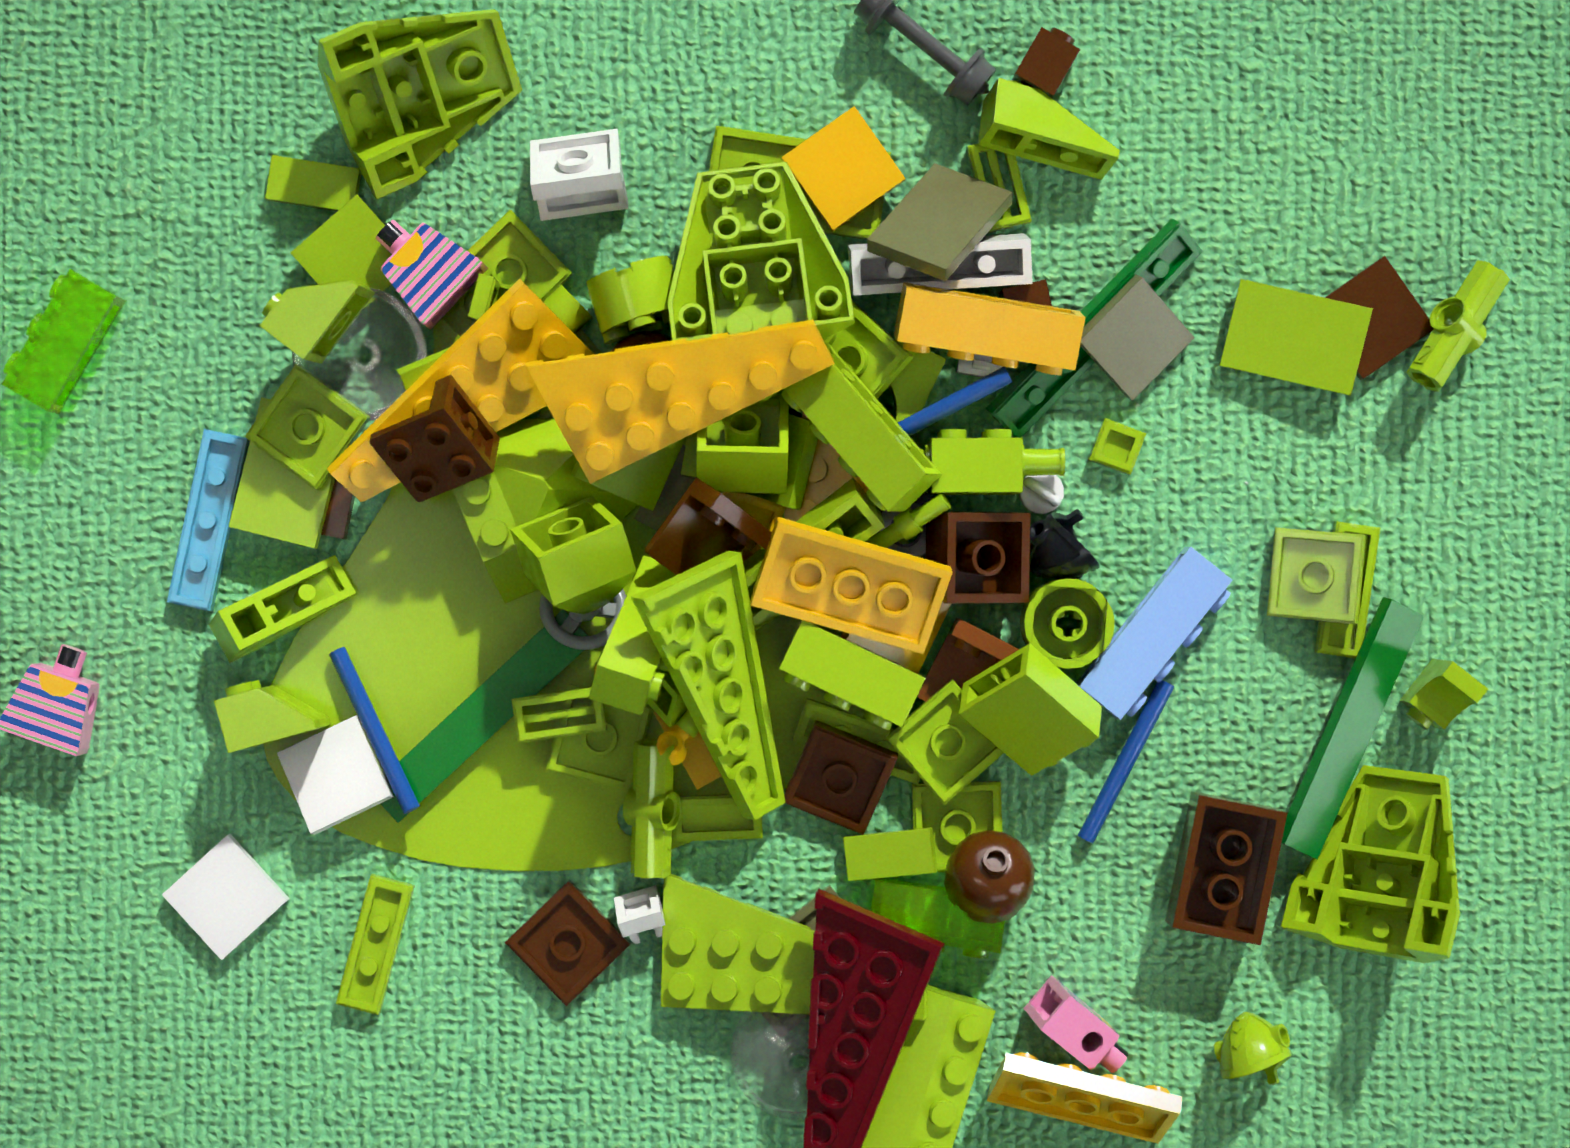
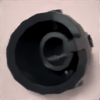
M1079 509L1074 510L1068 515L1051 512L1044 521L1039 520L1030 526L1029 571L1038 578L1080 579L1089 571H1095L1100 568L1093 555L1078 541L1073 530V525L1083 519Z

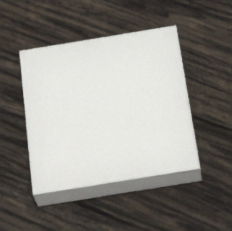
M357 715L277 753L310 834H318L394 797L382 766Z
M231 834L224 837L162 894L221 960L227 957L290 899Z

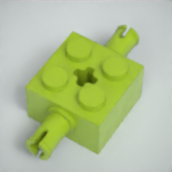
M943 429L937 432V438H931L924 449H921L942 474L927 489L928 495H938L940 493L944 495H1017L1023 492L1024 476H1064L1065 474L1064 448L1024 449L1023 438H1012V429H986L985 432H981V438H967V430Z

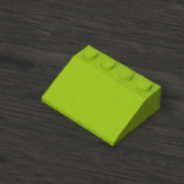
M931 985L927 986V1018L925 1020H913L862 1148L953 1147L996 1012L994 1009L977 998Z

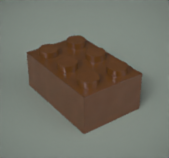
M1191 791L1165 922L1172 928L1261 945L1287 812L1278 808Z

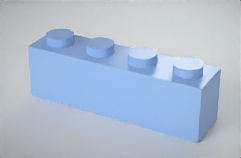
M1184 547L1114 634L1109 646L1090 664L1076 684L1115 718L1121 720L1125 714L1129 717L1134 716L1146 701L1147 696L1143 692L1154 679L1158 683L1161 682L1173 668L1175 662L1171 657L1182 644L1185 648L1189 647L1201 633L1203 627L1198 623L1208 610L1216 613L1229 598L1231 592L1226 588L1233 580L1195 549Z

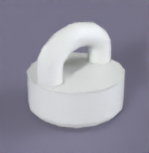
M1057 475L1026 476L1023 480V492L1019 493V498L1022 505L1028 511L1035 514H1046L1054 511L1061 504L1064 497V487Z

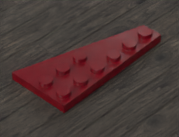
M818 889L815 892L816 926L813 933L814 968L810 995L808 1039L810 1054L809 1071L807 1072L806 1081L808 1096L803 1148H862L945 943Z

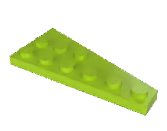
M727 551L632 596L631 599L742 817L757 820L786 802L742 553Z
M672 873L671 876L664 878L663 914L665 925L662 930L661 1007L810 1015L811 979L813 978L814 968L813 933L815 930L752 904L743 903L722 895L711 888L696 885ZM927 988L914 1020H925L927 1018Z

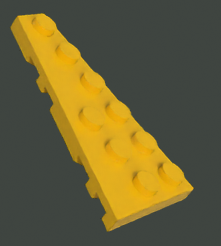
M519 279L385 410L327 470L330 475L362 503L400 483V480L370 445L371 434L429 410L437 380L452 375L494 431L498 432L547 406L526 369V362L537 360L546 362L567 359V356L585 354L587 356L594 353Z
M814 320L759 327L758 330L749 332L712 334L711 337L686 341V339L624 347L615 349L614 352L587 356L585 354L567 356V359L543 362V360L526 362V369L589 483L592 484L833 365L834 360Z

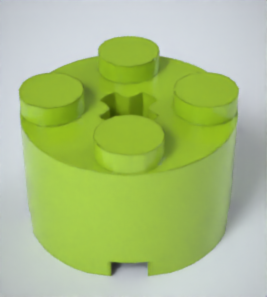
M657 256L631 262L629 268L616 272V268L592 277L586 282L605 344L618 342L628 337L629 332L632 331L658 333L664 330L662 322H664V325L670 324L667 301L675 268L668 256Z
M1055 579L1035 588L1029 595V603H1024L1022 607L1020 631L1026 645L1032 644L1055 666L1065 669L1079 668L1097 659L1109 646L1114 633V614L1104 595L1090 583L1079 579ZM1069 610V616L1077 620L1076 628H1069L1067 635L1063 636V629L1056 627L1057 618H1063L1065 611Z

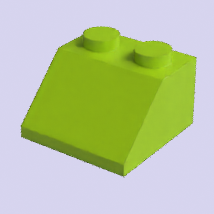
M353 280L286 289L283 295L278 292L268 301L262 311L265 319L259 326L302 359L322 364L375 292L369 287Z
M777 394L764 402L758 401L699 430L697 433V478L720 493L787 494L789 404L784 400L782 394Z
M259 680L224 688L226 697L214 700L228 753L331 725L329 717L275 685L261 688Z

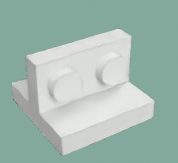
M618 129L530 141V186L533 201L537 200L541 221L628 209Z

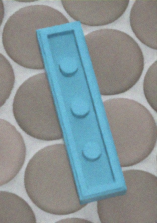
M207 429L203 431L167 598L168 603L205 611L214 610L231 531L229 523L250 442L245 437Z

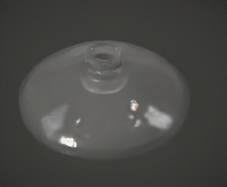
M370 288L375 294L322 364L304 360L293 351L292 359L293 367L295 364L303 366L371 417L369 421H373L404 393L396 370L427 357V344L419 321L403 302L386 292ZM364 347H368L373 354L372 360L367 364H362L358 359V353Z
M746 1011L735 1028L731 1043V1064L735 1079L744 1095L755 1106L770 1115L789 1120H803L807 1116L808 1090L806 1089L807 1072L809 1071L810 1049H808L809 1014ZM797 1054L803 1055L807 1059L805 1065L799 1068L793 1067L790 1064L791 1058Z

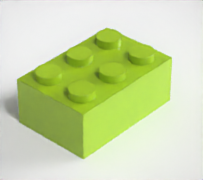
M803 620L800 621L779 665V669L786 672L783 678L784 681L807 692L811 684L825 690L826 693L823 698L827 702L846 711H849L851 705L854 704L866 710L864 717L867 721L886 730H890L893 723L903 727L926 679L914 671Z

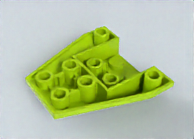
M787 162L697 173L667 301L672 340H695L711 337L712 334L749 332L758 330L759 327L814 320L824 340L854 324L849 279Z

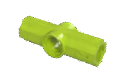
M1477 260L1456 295L1444 299L1435 306L1430 314V324L1434 329L1406 372L1414 382L1419 383L1428 390L1439 392L1462 355L1472 353L1482 345L1487 336V329L1483 322L1510 280L1503 270L1498 269L1489 262Z
M657 739L634 742L633 787L627 792L623 803V817L625 822L632 826L631 873L634 874V877L645 879L671 876L672 830L678 825L682 811L680 796L673 792L674 766L669 761L674 745L668 747L664 754L660 755L657 749Z

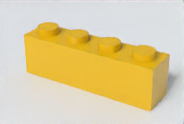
M903 282L894 336L898 342H904L903 349L912 352L929 353L930 347L947 349V356L955 359L973 361L974 355L977 354L992 357L991 363L998 366L1018 368L1020 361L1036 364L1035 370L1038 372L1062 375L1063 369H1076L1086 317L1077 310Z

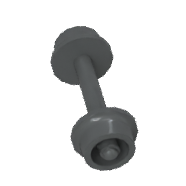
M861 0L854 10V14L865 23V32L869 35L872 34L885 20L955 77L944 92L946 98L956 97L968 106L978 94L989 93L988 81L995 73L996 68L985 59V50L982 48L978 49L966 63L896 6L899 0Z

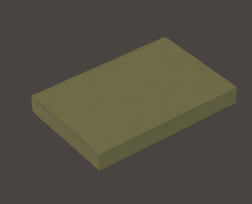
M934 164L867 238V251L947 281L1012 205L1013 192Z

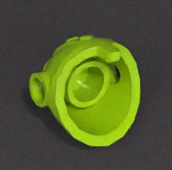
M1243 1012L1236 1017L1227 1029L1223 1040L1214 1043V1052L1220 1063V1073L1223 1079H1234L1265 1071L1268 1084H1278L1277 1069L1292 1056L1291 1050H1289L1290 1037L1286 1027L1283 1024L1273 1026L1267 1020L1251 1012Z

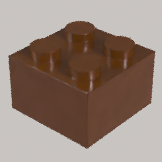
M945 511L926 523V559L951 566L953 572L942 603H1029L1030 513Z

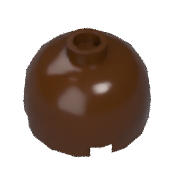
M985 830L972 833L955 847L946 864L944 885L949 900L954 906L957 904L961 910L966 912L967 917L974 921L993 924L1011 919L1025 906L1033 891L1035 868L1030 853L1019 840L1005 832Z

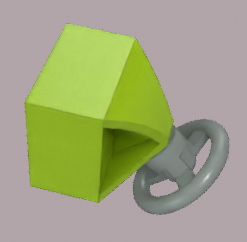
M590 496L510 529L524 574L542 593L539 610L542 623L548 633L559 643L573 649L590 650L606 645L626 598L623 588L637 572L623 524L593 496ZM553 606L569 611V616L561 626L554 617ZM595 616L613 618L610 625L596 635H573L583 621H589Z

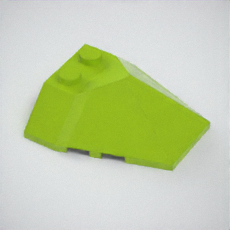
M495 9L359 22L318 40L317 65L344 141L376 199L417 182L427 173L425 168L445 151L448 154L459 146L457 140L476 124L481 127L522 91L499 12Z
M553 417L522 419L496 432L500 440L494 472L452 489L481 559L504 603L538 590L524 574L510 529L590 496H593L619 521L638 506V504L570 475L577 459Z
M1363 765L1347 791L1318 860L1312 858L1303 875L1298 873L1291 884L1281 928L1346 950L1420 963L1450 958L1460 917L1449 778L1443 775Z

